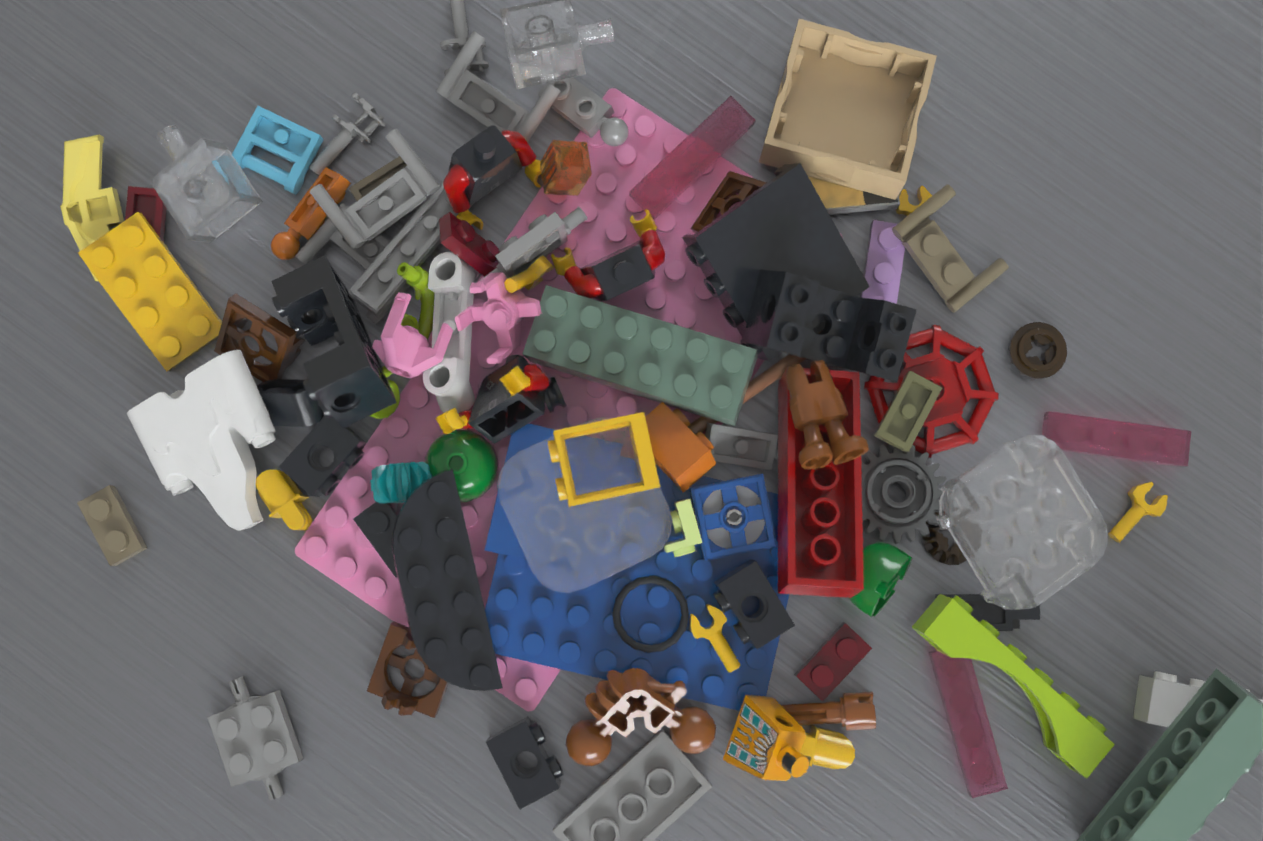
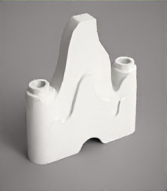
M233 350L221 354L187 374L185 377V390H178L171 395L165 392H158L127 412L162 485L165 486L167 491L171 490L173 496L190 490L194 487L193 483H195L217 514L229 527L241 531L263 521L255 495L257 471L248 444L252 443L255 449L266 446L276 440L274 436L276 431L241 350Z

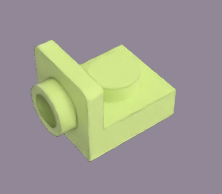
M688 498L673 502L675 510L669 512L675 533L682 532L683 538L663 544L664 551L666 553L673 551L674 557L693 553L696 551L694 545L702 543L692 504Z

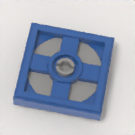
M763 473L689 488L696 522L702 539L700 544L704 561L777 547Z

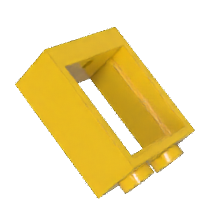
M644 412L554 430V440L547 441L551 462H559L562 477L555 478L559 500L567 499L568 507L660 487ZM628 427L640 482L576 495L565 440Z

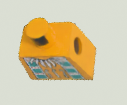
M745 695L723 760L764 780L787 781L791 776L795 778L801 777L809 767L808 758L800 753L806 738L805 729L773 697Z

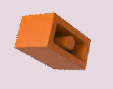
M661 402L645 416L655 464L684 493L716 465L711 453L714 446L702 432H698L695 435L688 428L691 424L678 408L671 411Z

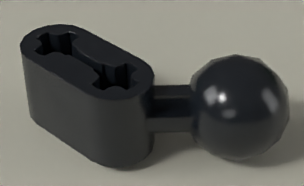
M274 379L256 385L273 426L306 427L320 422L324 417L319 401H313L307 393L303 383L304 380Z

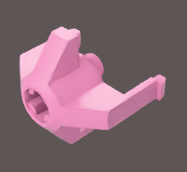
M503 272L490 273L481 281L472 283L469 287L470 293H481L486 290L488 300L471 305L454 317L458 331H462L473 321L484 320L485 324L496 332L500 348L487 358L488 364L502 363V360L520 346L521 326L524 317L539 316L541 314L539 300L525 296L520 290L510 293L505 289L504 283L508 278Z
M398 292L382 331L381 340H374L372 348L390 372L402 377L413 378L422 375L423 371L442 362L453 329L448 324L443 323L434 348H432V332L427 341V338L419 334L417 329L401 325L411 295Z

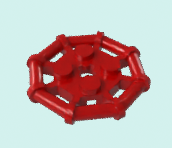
M932 325L929 329L910 334L906 350L930 344V353L911 359L905 352L902 362L903 367L897 382H884V378L870 376L869 380L864 382V389L868 391L878 424H880L888 409L883 391L893 392L895 396L908 371H912L942 387L922 426L924 428V438L917 436L913 443L915 451L921 454L929 453L928 458H931L933 454L961 445L975 444L979 440L978 434L994 401L999 400V393L995 392L982 354L984 350L981 346L975 347L942 330L940 325ZM940 345L965 358L959 363L944 358L945 356L940 354ZM969 364L972 367L979 390H971L964 370ZM969 399H977L979 401L967 423L961 417L963 409ZM952 422L959 430L958 432L934 439L935 427Z

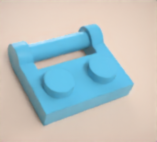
M257 106L232 153L231 164L240 169L245 167L284 185L286 191L296 195L301 190L304 177L324 139L321 135ZM256 145L294 165L290 172H287L252 155V149Z

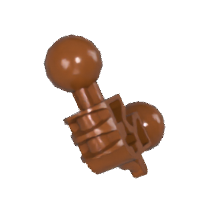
M632 668L623 673L611 670L607 673L608 681L602 680L598 682L595 687L596 693H589L585 696L586 706L596 719L578 721L571 726L566 737V748L569 756L580 765L594 766L607 759L612 748L611 735L615 731L627 737L635 729V717H644L645 728L654 734L664 725L670 728L669 733L673 743L680 751L688 754L702 753L712 745L715 739L716 725L713 718L704 709L699 707L680 709L675 705L686 694V685L683 681H676L674 684H661L645 670Z

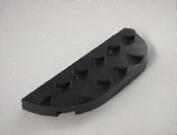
M453 469L445 470L431 476L412 491L397 515L393 528L392 553L413 643L425 664L444 681L473 691L501 689L503 687Z

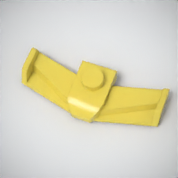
M100 134L64 141L63 200L60 208L64 225L68 226L80 251L111 230L110 227L124 222L117 189L113 187L101 189L104 136ZM91 272L95 282L98 281L94 274Z

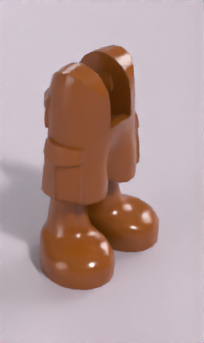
M824 360L811 362L810 374L812 383L808 384L805 371L800 364L787 367V387L791 397L790 410L795 428L804 431L805 446L800 451L798 457L802 468H822L831 461L835 465L841 464L869 451L867 440L862 436H849L841 421L848 416L842 399V394L835 387ZM818 424L826 427L829 444L823 441Z

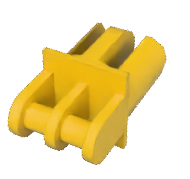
M281 470L261 472L256 479V488L259 496L271 512L269 517L282 518L285 524L292 530H308L313 519L302 502L308 499L309 496L303 495L296 483L285 472Z
M814 724L811 725L810 733L806 732V738L800 753L808 758L809 766L812 767L813 764L830 769H845L853 763L855 749L852 742L844 734L819 728Z

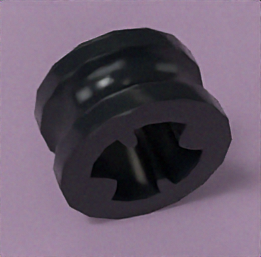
M554 376L550 378L549 386L545 389V403L550 413L554 412L556 406H562V408L567 406Z

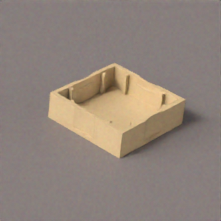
M799 19L759 163L777 168L785 164L801 163L807 176L896 200L907 181L917 139L918 116L927 98L937 56L888 42L865 40L847 31Z

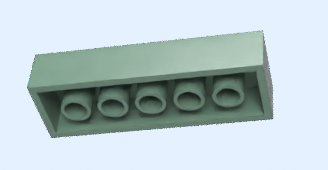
M548 285L545 286L540 301L541 314L534 318L522 353L530 362L659 403L663 402L665 405L725 424L736 425L758 358L757 349Z
M1215 669L1077 841H1188L1193 834L1201 830L1205 819L1217 804L1225 801L1232 786L1242 774L1247 773L1253 767L1256 757L1263 750V702L1221 671Z

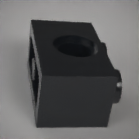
M324 416L282 462L279 468L310 496L320 497L322 494L327 496L340 483L338 476L345 468H353L363 458L365 453L362 449L366 442L349 427L343 429L334 417L328 419ZM330 448L334 453L333 462L328 467L323 468L319 463V455L324 449Z
M748 560L714 581L718 591L713 593L724 613L729 610L733 613L737 623L732 626L744 645L750 642L753 647L759 649L795 626L755 560ZM748 596H757L759 599V609L753 615H745L742 612V602Z
M528 716L493 734L486 741L519 810L560 789L561 780L559 777L564 775L555 755L549 757L543 746L547 739L538 722L532 724ZM521 752L533 753L537 758V765L532 769L522 768L517 760Z

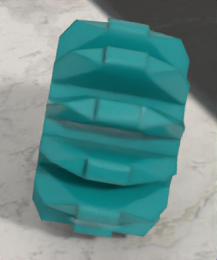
M408 462L375 467L371 471L372 480H370L374 501L382 504L406 502L412 491L432 476L429 465L424 462Z

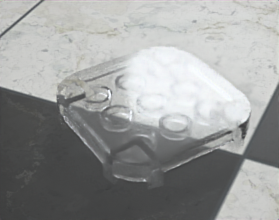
M605 417L595 418V419L587 420V421H585V422H583V423H581V424H579V425L588 424V423H593V422L602 421V420H607V419H612V418H605ZM628 427L565 440L576 495L640 482ZM553 436L515 454L506 461L499 473L497 490L507 518L532 572L540 583L553 591L570 593L591 586L652 557L664 547L670 537L672 517L660 487L568 507L567 499L560 501L555 478L562 477L559 462H551L547 443L549 440H554Z
M1030 434L1003 443L1004 446L958 477L948 480L940 488L943 491L939 501L940 515L935 516L940 530H949L984 587L980 595L988 604L994 603L1008 610L1031 609L1048 600L1093 567L1104 555L1108 543L1107 526L1103 516L1064 452L1054 441L1043 435Z

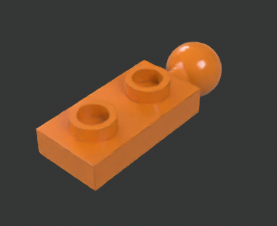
M325 167L284 222L289 227V230L287 232H280L273 237L271 250L277 258L281 260L295 258V255L300 251V238L303 236L309 240L325 222L327 215L310 194V190L314 186L322 184L338 205L343 200L346 189L351 184L346 178Z

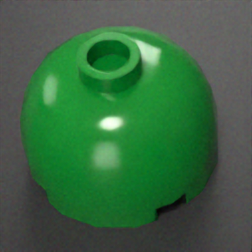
M455 430L449 434L440 435L430 445L425 456V463L429 465L432 476L442 471L453 469L460 502H469L482 497L493 486L497 475L498 458L493 446L482 435L470 430Z
M877 542L867 545L863 549L864 590L849 598V600L870 617H875L896 590L893 589L898 580H903L911 565L912 557L888 543Z

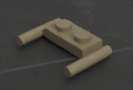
M946 184L893 227L892 232L901 240L904 247L941 298L944 299L947 308L955 313L1009 267L1002 258H999L975 277L935 220L929 219L933 213L956 195L955 190Z

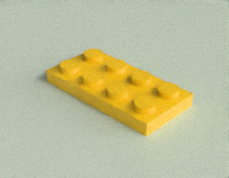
M135 213L78 252V255L166 371H171L218 338L222 324L221 319L142 213Z

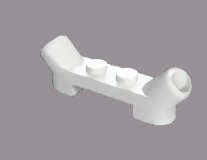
M453 252L439 254L430 264L428 289L435 292L432 348H434L443 323L448 324L453 329V333L442 362L423 371V383L426 389L436 396L442 412L456 408L459 414L462 411L469 410L475 402V396L469 381L472 323L462 331H458L454 317L473 305L474 293H470L469 287L480 273Z

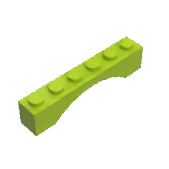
M939 594L912 628L937 651L951 658H970L988 662L1009 675L1024 691L1035 710L1041 727L1044 746L1069 769L1087 779L1115 745L1104 735L1107 729L1092 716L1088 715L1085 718L1077 710L1080 708V704L1067 693L1062 691L1058 694L1051 687L1054 681L1038 668L1034 670L1029 668L1024 663L1027 657L1019 649L1010 643L1006 647L997 639L1000 632L983 619L979 623L970 615L973 608L957 595L954 598Z

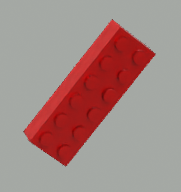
M803 368L808 384L812 383L810 368ZM786 369L778 381V594L852 598L864 590L861 456L836 465L831 461L822 468H802L798 457L800 451L805 446L804 431L795 428L790 410L791 397L787 387ZM829 370L835 387L842 394V399L848 416L841 421L849 436H861L860 372ZM818 424L823 441L829 444L826 427Z

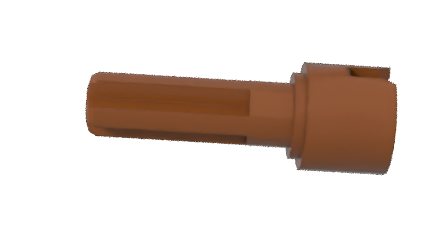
M873 692L843 693V697H839L840 701L781 705L800 725L842 723V727H846V731L876 729Z

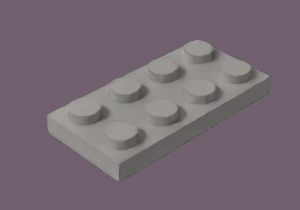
M661 729L553 828L552 832L560 841H654L711 789L712 784L685 753L676 747L670 736Z

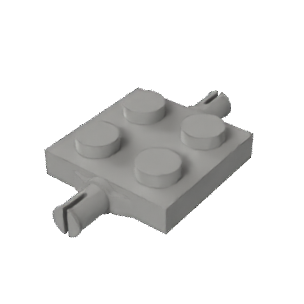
M579 206L563 219L556 212L549 217L546 214L539 216L529 225L530 231L519 239L516 236L508 239L499 247L500 253L496 255L499 264L490 273L503 272L507 278H510L527 270L537 258L548 256L568 241L567 235L571 233V230L587 220V216Z
M244 676L228 682L236 703H233L225 711L207 718L231 788L250 780H263L269 801L285 795L277 774L285 767L298 763L304 758L280 690L264 696L250 697Z

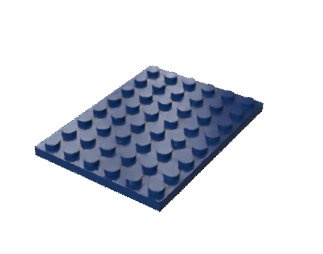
M620 456L613 487L640 482L635 459ZM656 465L660 483L659 488L610 498L594 574L544 563L537 565L535 561L498 554L485 607L495 654L608 680L607 673L611 670L623 673L628 669L640 668L661 684H674L676 681H683L686 685V694L682 698L740 711L745 695H767L780 636L759 649L753 647L750 642L744 645L732 626L737 623L736 618L731 610L724 613L713 593L718 591L714 581L752 559L758 563L786 609L789 594H778L777 493L767 491L777 547L704 561L701 544L694 545L695 552L674 557L673 551L668 553L664 551L663 544L681 539L683 534L682 532L675 533L669 512L675 510L673 502L688 498L692 504L690 489L683 493ZM702 476L691 487L721 482L723 480ZM653 575L668 579L679 587L687 600L689 618L686 630L677 643L664 651L647 653L635 650L622 641L614 628L612 611L617 595L626 584L636 578ZM654 583L639 585L631 590L622 602L620 610L622 626L628 636L638 643L647 645L662 643L671 638L679 627L681 619L680 603L674 593L662 585ZM748 596L743 600L742 612L745 615H753L758 611L760 603L757 596ZM707 604L721 610L727 618L722 627V634L741 664L739 668L730 673L726 670L711 642L703 637L696 639L690 630V614L696 616L702 627H709L712 624L713 618L706 608Z

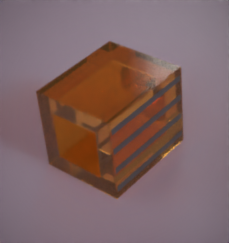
M552 140L540 161L544 194L579 195L592 175L587 142Z

